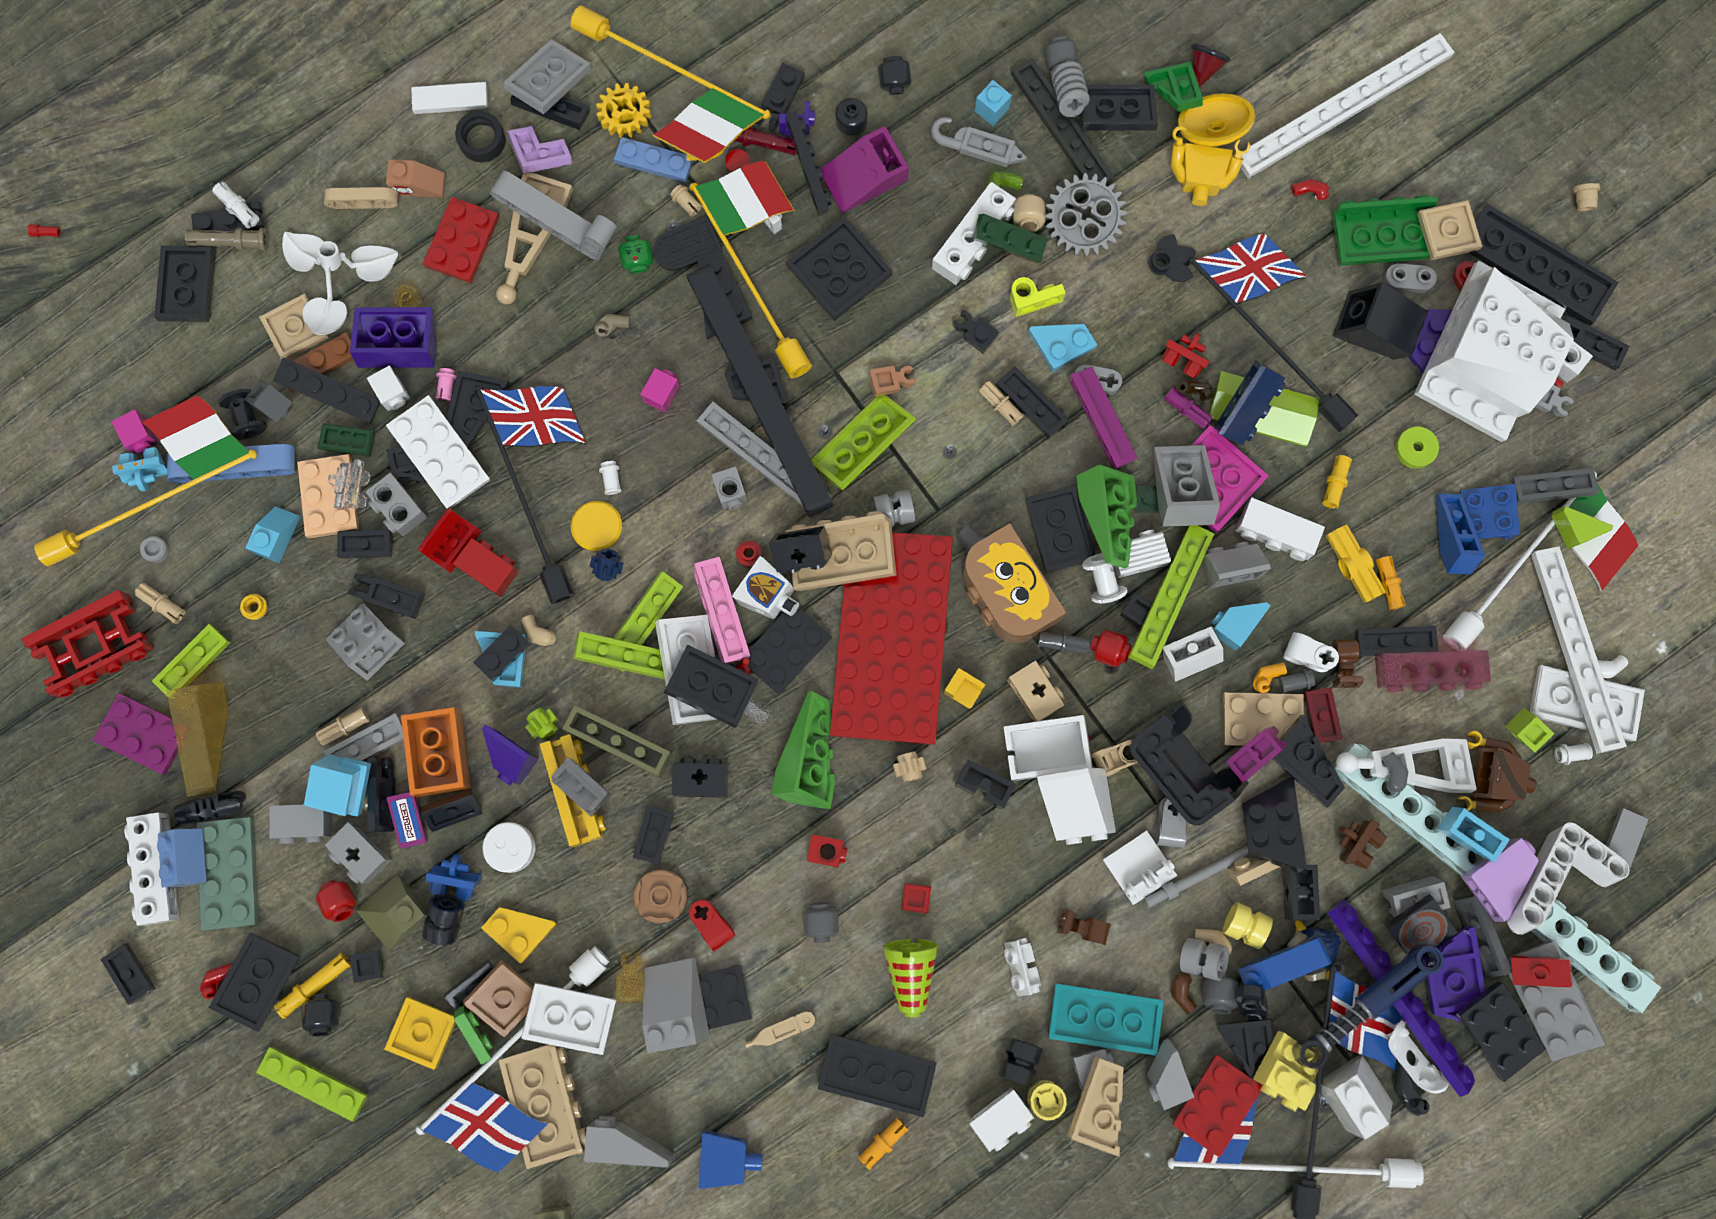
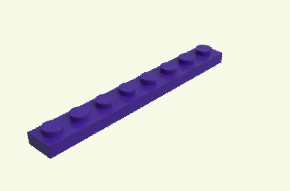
M1345 899L1336 902L1329 910L1328 915L1377 981L1393 968L1388 954L1377 945L1372 932L1359 920L1356 910ZM1410 990L1393 1004L1458 1096L1462 1097L1469 1094L1476 1081L1472 1071L1463 1064L1457 1055L1455 1047L1450 1042H1447L1440 1032L1437 1022L1429 1017L1424 1010L1421 1000L1414 996Z

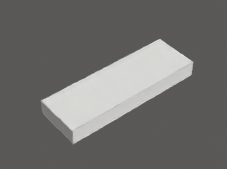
M486 82L412 87V111L414 114L489 109L488 86Z

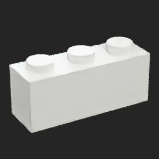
M1251 498L1245 504L1235 532L1240 533L1241 537L1246 540H1258L1265 543V546L1271 550H1283L1290 553L1289 556L1293 559L1304 561L1309 560L1315 555L1325 527Z

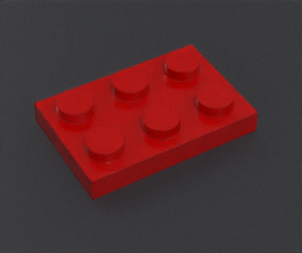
M451 197L423 261L424 267L472 284L500 218L499 214Z
M1214 1055L1192 1090L1194 1098L1185 1101L1173 1120L1172 1125L1220 1158L1259 1096L1262 1086L1218 1055Z

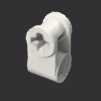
M1296 632L1292 633L1283 656L1284 659L1321 673L1335 667L1339 660L1338 652L1333 647ZM1323 654L1326 655V660L1329 661L1326 664H1322L1323 659L1320 658Z

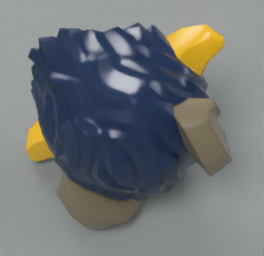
M1296 920L1294 922L1296 933L1288 942L1287 948L1320 937L1332 963L1303 976L1307 981L1329 980L1330 971L1327 968L1336 961L1339 945L1341 944L1340 936L1336 935L1334 931H1325L1319 927L1306 928L1302 921Z

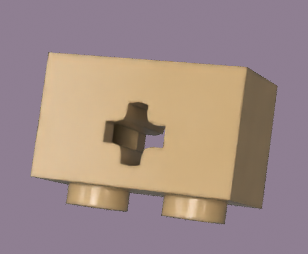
M1036 661L1007 679V682L1033 722L1042 721L1064 706L1062 701L1065 699L1057 686L1053 688L1049 682L1050 674L1043 664L1038 665ZM1034 686L1036 688L1042 687V698L1038 694L1035 696L1032 694Z

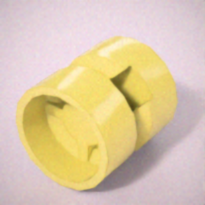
M1235 902L1225 919L1222 932L1236 940L1242 937L1244 944L1259 950L1268 938L1273 919L1261 912L1253 914L1250 907Z
M1047 1079L1038 1080L1028 1090L1027 1103L1039 1118L1054 1120L1065 1111L1067 1105L1066 1096L1063 1090L1054 1082Z

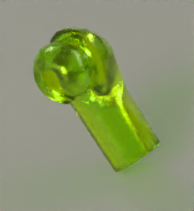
M995 171L990 174L988 185L992 182L998 187H1001V184L1020 190L1024 178L1007 172Z

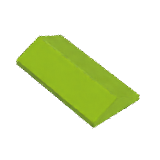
M1220 371L1209 411L1213 418L1212 421L1217 422L1244 377ZM1283 389L1278 397L1274 396L1269 403L1271 409L1264 419L1260 418L1255 425L1257 428L1256 433L1307 447L1317 419L1319 398Z
M886 395L877 396L819 451L811 461L815 469L831 485L844 490L916 419Z

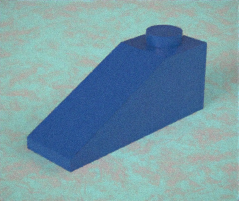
M1438 494L1436 496L1439 546L1447 574H1472L1484 558L1485 553L1462 494Z
M1320 937L1254 959L1238 969L1244 985L1258 986L1265 991L1325 967L1332 962Z

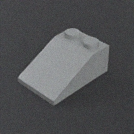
M1205 445L1154 447L1157 501L1162 527L1214 525L1220 502Z
M695 957L644 969L642 1027L647 1054L695 1045L710 1040Z
M599 1116V1119H595L587 1126L584 1162L669 1167L674 1160L673 1152L626 1123L615 1121V1116Z

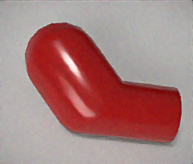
M1308 179L1291 185V192L1294 197L1308 192L1315 193L1317 200H1325L1329 197L1328 190L1330 188L1324 182Z
M233 963L206 972L200 985V992L204 999H213L221 981L225 979Z

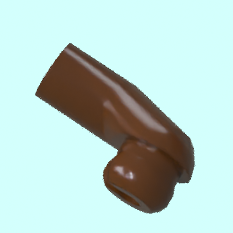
M1180 972L1172 980L1171 996L1188 1015L1197 1008V1005L1188 996L1189 984L1192 983V978L1188 973Z

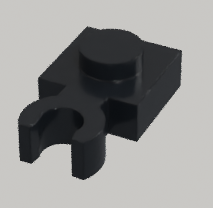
M962 310L960 316L966 322L960 324L954 320L952 326L957 331H965L964 340L984 354L999 336L1000 332L980 317L976 322L972 321L970 313Z

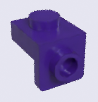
M805 101L804 114H797L798 118L802 117L807 132L803 134L810 135V126H815V110H810V102ZM779 113L780 134L791 137L785 121L786 114Z

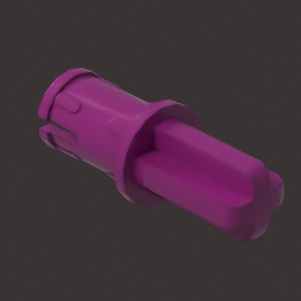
M1175 387L1164 398L1165 402L1167 401L1181 412L1182 417H1188L1203 429L1213 419L1210 414L1195 404L1194 399L1191 401L1182 393H1179Z

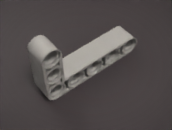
M507 171L501 172L489 192L500 203L589 258L597 261L617 229V226L612 221L601 215H596L591 224Z

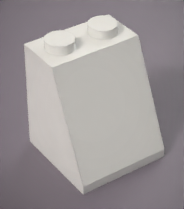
M1085 768L1037 776L1056 841L1066 840V845L1082 843V837L1091 836L1092 841L1108 839L1107 834L1116 832L1105 768Z
M1359 1054L1323 1078L1321 1092L1346 1131L1366 1140L1389 1125L1393 1101L1363 1055Z

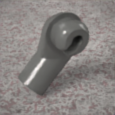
M1391 752L1382 760L1391 770L1386 787L1390 792L1397 793L1403 791L1406 787L1408 770L1395 753Z

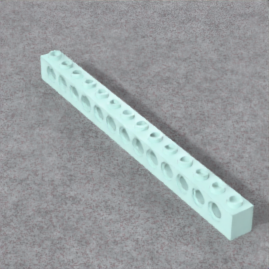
M1356 743L1348 745L1343 753L1350 752L1357 758H1368L1367 755L1371 753L1366 746L1362 744L1357 745ZM1336 761L1333 764L1335 771L1343 782L1459 875L1462 876L1485 859L1475 853L1476 861L1474 864H1471L1468 860V853L1471 850L1457 842L1452 847L1447 844V835L1439 831L1438 827L1448 813H1442L1435 807L1436 803L1428 796H1421L1414 790V785L1406 783L1403 791L1397 793L1390 792L1387 796L1383 793L1381 787L1383 782H1388L1389 779L1371 776V773L1368 778H1364L1360 773V769L1345 774L1338 770ZM1382 761V767H1387V768H1389V767L1385 764V762ZM1405 799H1408L1412 804V810L1409 813L1403 808ZM1427 816L1433 820L1431 830L1425 826V818ZM1555 899L1544 923L1530 932L1544 943L1555 940L1564 958H1571V965L1627 1010L1643 1013L1661 989L1653 981L1655 979L1654 976L1644 969L1636 968L1631 964L1632 959L1621 951L1616 952L1609 946L1610 941L1598 933L1594 934L1591 932L1584 920L1577 916H1571L1565 911L1566 906ZM1558 920L1562 923L1563 929L1560 934L1556 931L1555 928L1556 922ZM1580 938L1584 941V949L1582 951L1577 946ZM1601 956H1604L1606 959V966L1604 968L1600 966ZM1624 973H1626V975L1628 976V983L1626 986H1624L1622 983V976Z

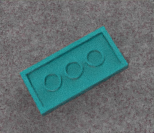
M1055 983L1048 1039L1157 1055L1164 1000Z

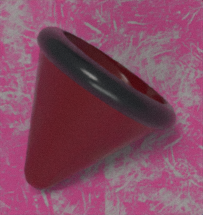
M1196 43L1191 45L1193 70L1198 85L1201 87L1226 63L1230 62V57L1204 45Z

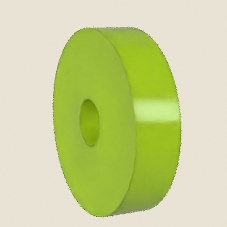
M1411 427L1398 437L1395 443L1397 458L1403 465L1412 469L1428 466L1436 459L1439 452V443L1436 436L1424 427ZM1414 444L1419 445L1420 451L1414 449Z

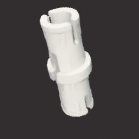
M225 182L214 186L212 193L225 204L226 210L230 214H234L246 228L254 227L258 223L259 217L245 204L246 201L241 196H237Z

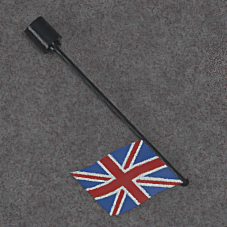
M1266 234L1246 238L1216 254L1199 259L1196 257L1189 258L1188 264H1192L1322 399L1318 403L1321 406L1318 411L1339 433L1359 416L1338 393L1334 396L1331 393L1325 396L1238 305L1239 303L1261 297L1288 282L1307 277Z
M475 386L474 393L478 394L545 560L546 566L542 568L543 572L539 576L550 604L566 601L575 596L573 587L564 566L551 563L504 447H535L563 442L585 444L563 388L551 386L516 390H484L482 386Z

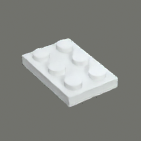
M535 982L521 1039L603 1055L616 1000Z

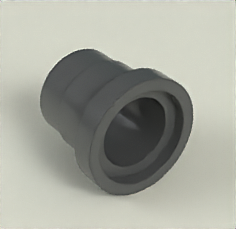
M971 525L965 527L957 536L961 545L967 550L966 554L977 542L986 538V536H981Z

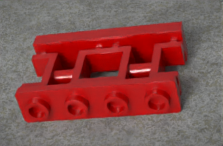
M117 590L21 638L25 648L31 649L30 654L32 658L40 660L47 657L55 675L43 680L44 685L48 687L45 689L48 695L59 698L70 696L75 692L74 689L82 685H91L99 680L98 677L106 673L117 672L123 668L125 663L141 660L147 656V652L154 649L152 644L148 643L146 634L138 632L132 636L124 617L136 612L134 607L131 606L133 601L129 594ZM111 615L116 627L106 631L103 623L99 621ZM95 632L103 651L84 660L76 641ZM121 636L124 644L129 647L116 653L111 641ZM63 639L68 651L58 655L55 647L50 645ZM73 661L76 670H80V672L68 677L63 665Z

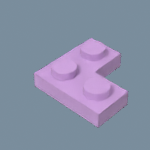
M532 126L508 131V139L523 174L572 164L571 155L564 139L539 144Z

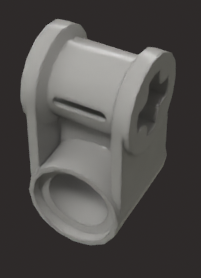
M1165 797L1159 802L1155 843L1158 846L1184 848L1187 838L1186 820L1178 811H1173L1172 813L1171 810H1168V805L1172 803Z

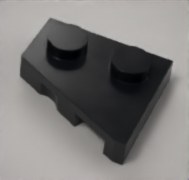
M1263 1019L1260 1021L1216 1024L1218 1031L1247 1076L1254 1078L1273 1042L1271 1020Z

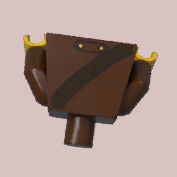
M1477 731L1467 734V736L1474 737L1477 741L1476 744L1467 742L1468 749H1475L1478 746L1485 748L1479 749L1475 775L1477 790L1472 795L1477 800L1471 801L1466 796L1456 798L1464 799L1467 802L1466 810L1476 809L1477 812L1499 813L1514 806L1515 800L1524 801L1527 793L1535 791L1537 782L1534 778L1529 777L1531 766L1528 762L1521 759V755L1511 743L1490 737L1483 739L1482 735Z

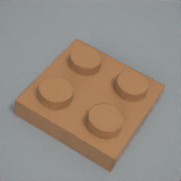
M501 960L463 1000V1004L500 1035L505 1037L527 1014L533 986Z

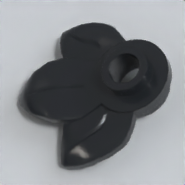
M1167 235L1158 242L1157 251L1150 256L1148 260L1149 269L1156 275H1166L1174 282L1188 281L1193 278L1192 271L1187 267L1189 265L1188 260L1190 257H1195L1196 250L1186 246H1177L1175 235ZM1162 261L1165 264V266L1160 267L1157 265L1156 262Z

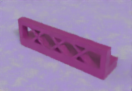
M1091 366L1081 372L1077 371L1071 374L1068 380L1112 469L1115 470L1136 460L1137 456L1093 367Z

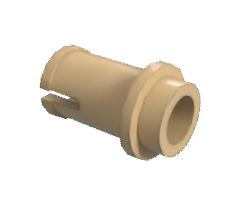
M678 185L670 194L674 203L677 202L691 217H694L697 213L690 205H693L698 211L702 208V204L688 192L686 186Z

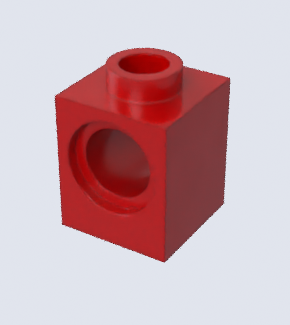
M812 835L807 862L839 868V863H845L848 847H843V840ZM826 844H831L836 849L835 856L829 860L822 858L820 855L822 846Z

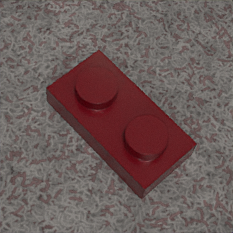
M1332 687L1304 692L1310 727L1314 736L1318 738L1320 743L1342 740L1343 737Z

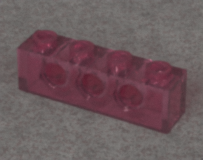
M1488 650L1383 653L1375 657L1377 688H1387V692H1401L1403 687H1413V691L1416 692L1428 691L1430 686H1439L1440 691L1455 690L1456 686L1465 685V690L1482 689L1483 684L1491 682ZM1456 665L1462 668V677H1459L1455 673ZM1403 666L1410 670V679L1405 678L1402 674ZM1429 666H1433L1436 669V678L1429 674Z

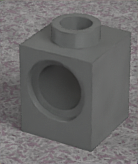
M262 380L258 381L244 399L276 423L288 415L290 406L293 403L270 384Z

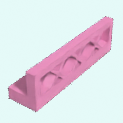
M720 557L694 563V578L705 613L708 615L710 630L720 661L731 665L732 662L749 658L750 653Z

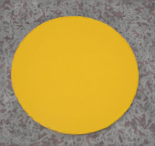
M590 501L583 504L575 511L571 520V533L574 540L581 547L590 551H600L611 547L618 540L622 531L620 514L616 508L604 501Z

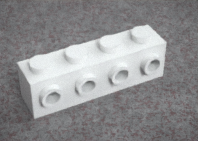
M991 182L933 258L932 269L955 285L961 279L965 280L973 269L971 267L975 260L980 261L987 251L985 247L987 244L972 239L978 215L984 213L996 219L1009 222L1013 217V205L1016 198Z
M158 812L126 818L127 825H125L124 833L129 841L127 862L131 867L132 873L129 886L131 893L134 894L132 916L136 921V926L180 920L177 888H161V879L159 877L158 833L171 830L169 814Z

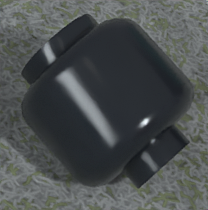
M891 56L883 59V63L878 67L880 87L885 91H889L890 95L903 94L904 89L908 88L912 83L909 62L903 60L902 56Z
M857 98L842 100L836 107L835 112L837 128L841 133L849 136L858 135L864 131L868 120L865 104Z
M313 995L312 1000L303 1004L302 1028L309 1032V1036H328L332 1034V1030L338 1027L339 1005L337 1001L329 999V995Z

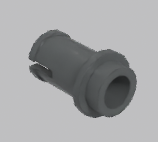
M1304 669L1302 673L1279 677V683L1282 692L1286 693L1303 688L1310 690L1312 686H1315V679L1312 671Z

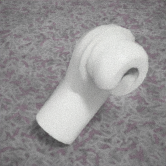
M1619 655L1612 661L1598 660L1603 678H1612L1628 665L1627 658Z

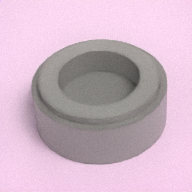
M150 536L141 543L140 554L151 563H160L167 558L169 545L160 537Z

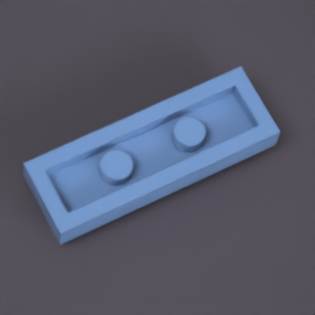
M623 137L620 139L614 157L615 164L684 183L687 182L693 160L687 161L685 154Z

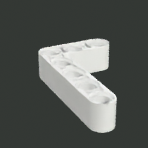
M1566 823L1550 832L1537 856L1539 861L1510 918L1507 920V924L1517 934H1525L1541 926L1571 866H1574L1602 887L1611 886L1629 875V866L1622 857L1575 823Z

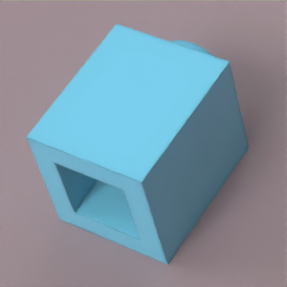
M992 80L976 97L974 111L994 126L1009 110L1012 95Z

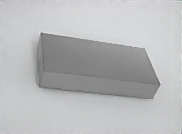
M1620 808L1605 846L1622 857L1630 868L1648 819L1625 808Z

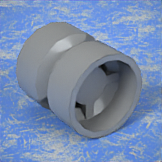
M909 489L896 491L892 497L888 494L873 496L875 511L882 512V514L891 519L892 527H894L895 522H899L901 525L915 522V513Z
M1189 937L1182 948L1180 969L1185 973L1196 976L1202 973L1205 978L1221 981L1228 966V947L1215 943H1210L1207 946L1205 941Z

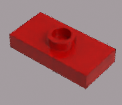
M1511 957L1513 985L1572 988L1571 958Z

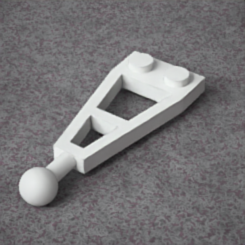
M1437 739L1378 750L1368 754V758H1357L1350 752H1344L1336 759V766L1342 773L1349 774L1356 769H1370L1371 776L1389 779L1391 770L1387 767H1382L1381 760L1391 752H1394L1408 770L1407 784L1447 793H1472L1477 790L1467 739ZM1439 750L1444 780L1415 774L1412 754Z

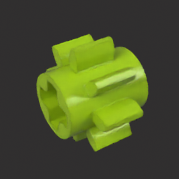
M540 707L526 718L529 724L525 726V729L533 739L539 736L541 740H545L558 730L555 723L559 719L551 709L545 712Z

